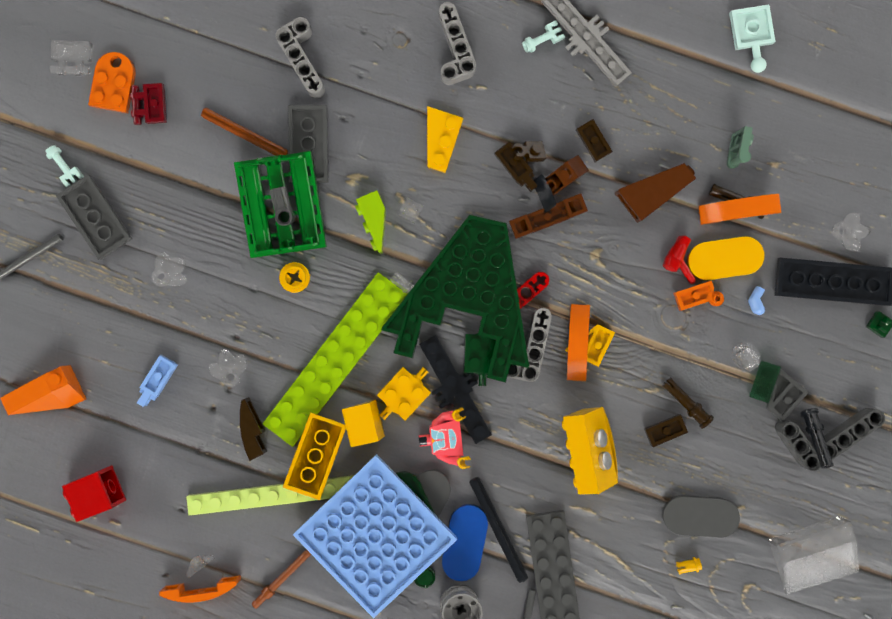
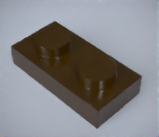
M594 119L576 129L594 162L613 152Z
M680 414L644 429L651 447L658 446L688 433Z

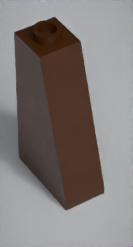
M683 163L622 187L614 194L638 223L696 179L694 176L695 172L689 165Z

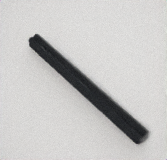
M475 477L469 483L519 583L525 582L528 579V575L480 478Z

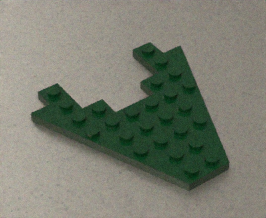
M469 215L383 325L382 331L398 335L394 354L413 358L422 323L427 322L441 326L445 310L449 308L481 316L482 320L478 336L496 340L487 378L506 383L511 364L529 369L507 223Z

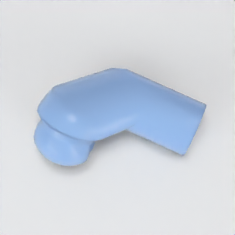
M759 286L755 287L748 299V303L754 314L762 315L765 312V307L760 298L765 290Z

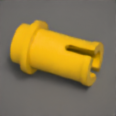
M692 557V560L676 562L679 575L693 571L698 573L699 570H702L699 558Z

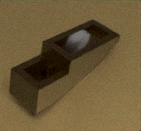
M248 397L241 400L240 431L244 449L249 461L265 454L267 449L260 437V434L266 430Z

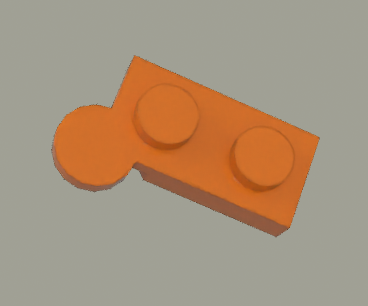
M712 281L674 292L679 311L709 302L712 306H720L724 302L723 294L714 291Z

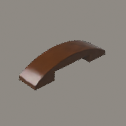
M580 193L556 203V206L546 213L543 208L510 220L509 223L515 239L588 212V209Z

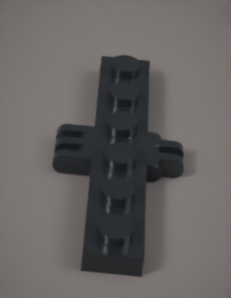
M436 335L420 343L422 351L442 384L441 387L431 392L432 395L440 392L441 395L435 398L436 402L444 399L445 402L438 405L439 408L442 409L451 403L456 410L463 408L464 410L460 411L459 414L461 417L466 416L462 421L475 444L491 436L489 428L469 395L473 391L472 387L478 384L477 380L471 383L468 381L474 377L473 373L465 376V374L458 375Z

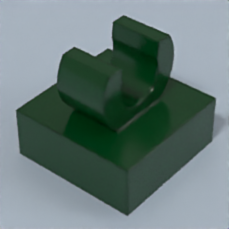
M876 311L866 325V328L879 337L885 338L892 328V319L882 312Z

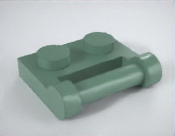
M744 126L732 134L727 157L728 168L734 169L740 163H746L751 159V154L748 150L754 138L752 127Z

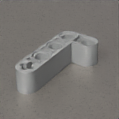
M444 2L439 8V20L454 61L442 66L441 80L446 85H453L473 77L476 70V61L456 7L450 2ZM445 12H448V14H451V21H450V22H449V19H448L447 14H444ZM451 29H457L459 33L456 35H452L449 33V31ZM461 46L465 48V52L458 53L455 49ZM465 64H469L472 66V69L465 71L462 67ZM446 71H452L454 73V76L448 78L444 75V73Z
M298 17L279 28L276 32V39L309 95L318 99L324 95L325 87L300 46L301 43L311 37L312 28L306 18ZM301 26L307 27L303 32L298 31ZM284 36H290V39L288 41H282V38ZM294 52H300L299 57L291 58ZM304 68H309L310 71L308 74H301V71ZM312 80L318 88L316 91L310 83Z
M538 308L533 312L526 348L529 367L535 370L534 376L527 378L525 376L527 368L516 365V371L512 374L508 373V377L528 382L538 379L552 317L548 309ZM543 311L546 319H542L541 325H545V328L535 327V323H540V318L537 315ZM535 330H540L543 334L542 338L538 341L533 338ZM531 349L538 350L539 355L536 359L529 357Z

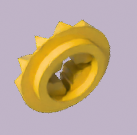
M288 263L280 271V284L289 292H301L309 284V270L301 263ZM299 271L298 277L302 282L294 281L292 283V277L288 273L296 274Z

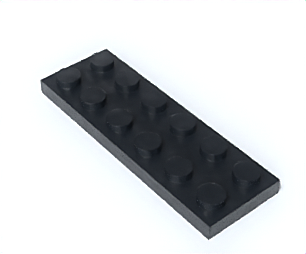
M780 257L777 260L774 296L892 306V268Z

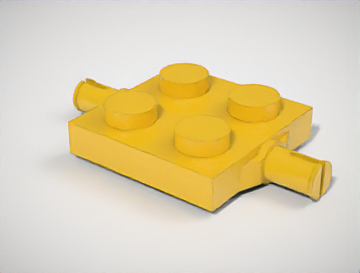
M402 367L380 390L377 396L387 406L379 414L380 417L386 420L393 412L406 421L430 395L431 391L421 381L429 373L424 367L416 375Z

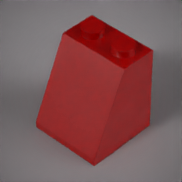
M112 465L62 486L63 496L68 501L70 513L76 522L110 510L126 501Z

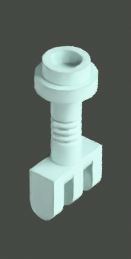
M557 20L545 26L546 33L534 39L531 37L525 38V41L522 42L524 50L527 53H532L536 50L535 46L549 39L555 44L566 38L564 34L557 36L562 31L561 27L553 30L558 25Z
M53 145L45 150L47 158H53L64 174L59 178L66 188L71 186L68 179L73 184L78 181L74 175L79 179L84 177L77 167L69 168L60 156L62 150L59 147Z

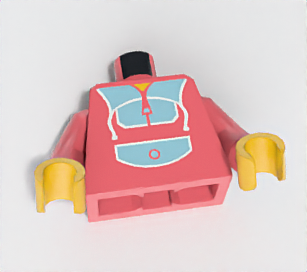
M459 408L455 411L442 412L432 421V425H429L430 434L419 435L420 447L431 446L432 454L448 464L459 466L461 469L470 468V466L465 464V460H471L469 456L461 457L464 455L460 421L465 419L466 416L461 417L459 412L464 409Z

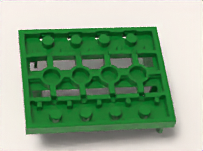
M311 151L234 162L250 258L327 247ZM289 161L291 172L283 173L281 162ZM259 165L266 166L267 176L260 175ZM292 176L294 191L288 192V195H295L297 211L293 212L295 215L298 214L301 229L293 230L292 224L282 226L276 222L278 233L271 234L268 219L275 218V211L274 214L267 215L265 200L271 199V195L264 196L261 180H269L271 190L284 187V177ZM285 211L281 214V220L285 223L288 222L290 215ZM317 224H319L320 234H318ZM301 233L303 244L295 245L294 234ZM273 237L279 238L280 248H273Z

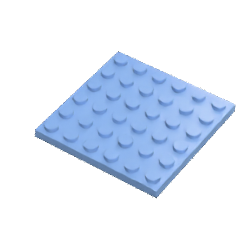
M377 454L293 534L373 619L457 541L456 535Z

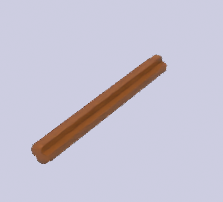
M208 108L203 109L201 116L204 119L275 156L288 154L287 149Z

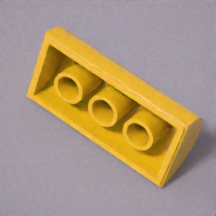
M310 412L283 488L317 500L321 499L346 430L345 424Z

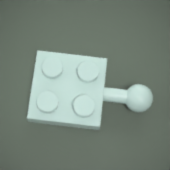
M768 4L732 10L729 16L735 50L752 48L753 60L750 66L752 71L760 73L767 66L766 60L761 57L760 46L772 45L776 42L770 6Z

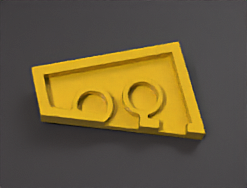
M427 106V167L446 173L463 118Z

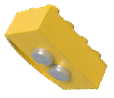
M585 408L564 416L562 428L567 434L566 447L570 450L571 455L569 464L574 470L573 484L577 488L578 494H600L618 483L616 451L611 427L604 408Z

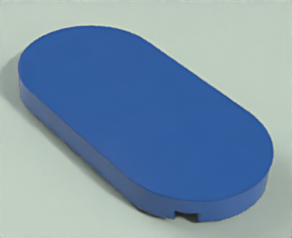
M473 504L462 505L450 517L448 528L456 535L457 541L443 553L442 566L447 576L456 581H467L473 578L480 568L488 520L483 510Z

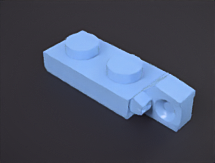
M160 355L139 387L141 388L139 392L142 395L137 404L144 407L151 400L155 401L178 364L164 355Z

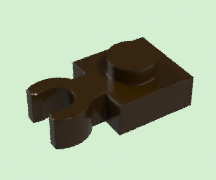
M525 141L523 145L516 143L511 148L519 152L514 156L515 160L526 157V162H543L547 158L543 141Z

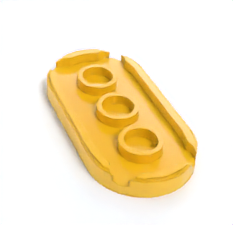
M746 236L697 244L687 256V266L698 279L713 280L752 274L762 266L765 255L762 245L756 239Z

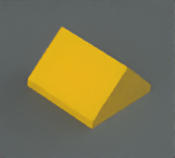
M376 399L342 409L351 447L378 442L385 437Z

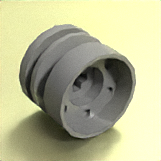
M452 586L442 595L439 604L442 619H482L483 611L480 601L474 590L468 586ZM461 604H463L464 608L460 607L459 610H457L456 606H461Z

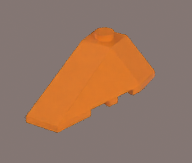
M71 365L60 366L39 376L0 399L7 414L13 415L69 408L86 400V397Z

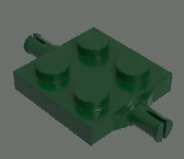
M478 333L465 334L464 373L478 374V386H487L486 375L488 374L496 340L478 336Z

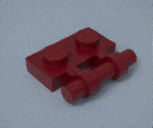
M143 84V92H139V86H131L130 100L133 107L131 117H133L134 125H142V117H145V123L147 124L167 123L164 84ZM141 100H144V109H141Z

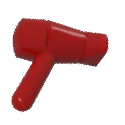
M679 236L667 253L663 267L671 272H677L680 268L688 282L693 284L696 282V278L684 261L691 239L687 236Z

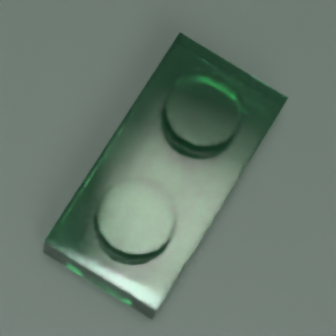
M761 361L749 397L770 403L782 367Z

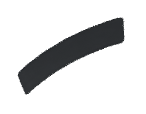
M541 174L533 181L537 184L535 190L546 213L556 206V202L549 185L546 184L545 177Z

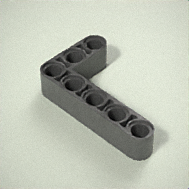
M864 408L827 433L824 438L831 459L833 460L882 426L885 422L884 413L877 409ZM873 413V414H874V418H873V420L871 421V420H870V416H871V414ZM788 420L778 421L775 431L796 462L801 467L810 471L819 470L821 465L814 444L811 445L800 427ZM858 424V430L855 432L854 428ZM789 425L790 431L786 434L785 427ZM842 435L843 440L839 443V437ZM800 441L801 446L799 449H796V443ZM819 441L818 443H819V446H820L822 455H825V454H823V448H822L821 442ZM811 457L812 461L807 465V459Z

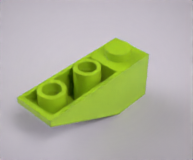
M376 190L357 198L358 204L355 205L359 216L363 215L365 222L362 224L366 233H371L373 239L370 240L373 250H378L381 254L383 253L386 209L379 192Z

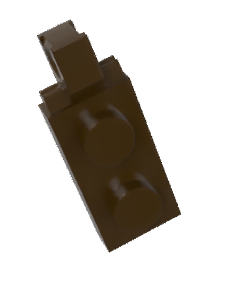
M509 141L497 150L494 155L517 184L521 187L525 185L532 192L537 188V184L532 179L535 177L533 170L523 157L520 160L514 159V156L519 152L511 149L513 145Z

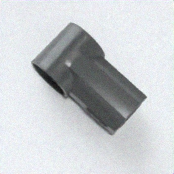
M287 187L269 190L276 222L282 226L291 225L295 221V214L292 211ZM285 211L290 215L286 223L281 220V214Z

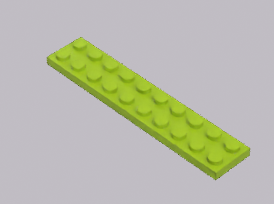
M378 272L263 422V425L293 447L302 436L310 412L317 415L320 413L381 333L383 325L408 294Z

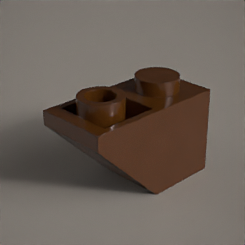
M577 155L545 178L546 184L549 185L554 196L589 170L579 155Z

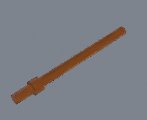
M306 549L285 571L261 591V594L252 602V606L257 609L266 599H270L275 594V590L311 553Z

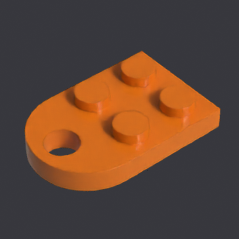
M110 52L98 60L93 76L89 106L129 113L130 93H132L131 86L134 85L136 76L134 64L129 58L118 52ZM120 58L121 65L114 67L113 61Z

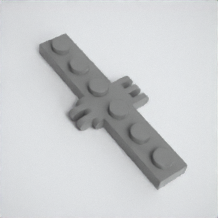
M541 0L543 5L571 35L569 39L571 43L565 48L569 51L573 46L575 47L570 53L572 56H575L578 52L580 54L586 52L615 87L631 75L632 72L601 38L610 29L606 26L602 31L600 30L605 23L600 21L597 25L595 24L600 18L598 15L587 22L569 0Z

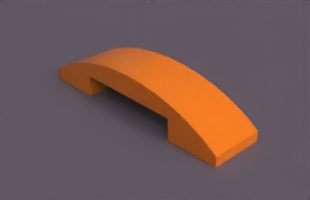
M779 194L740 198L699 206L701 225L782 213Z
M571 304L567 380L586 381L590 305Z
M241 575L221 578L215 587L185 591L184 583L168 585L159 591V596L185 603L207 601L219 597L235 587L241 580Z

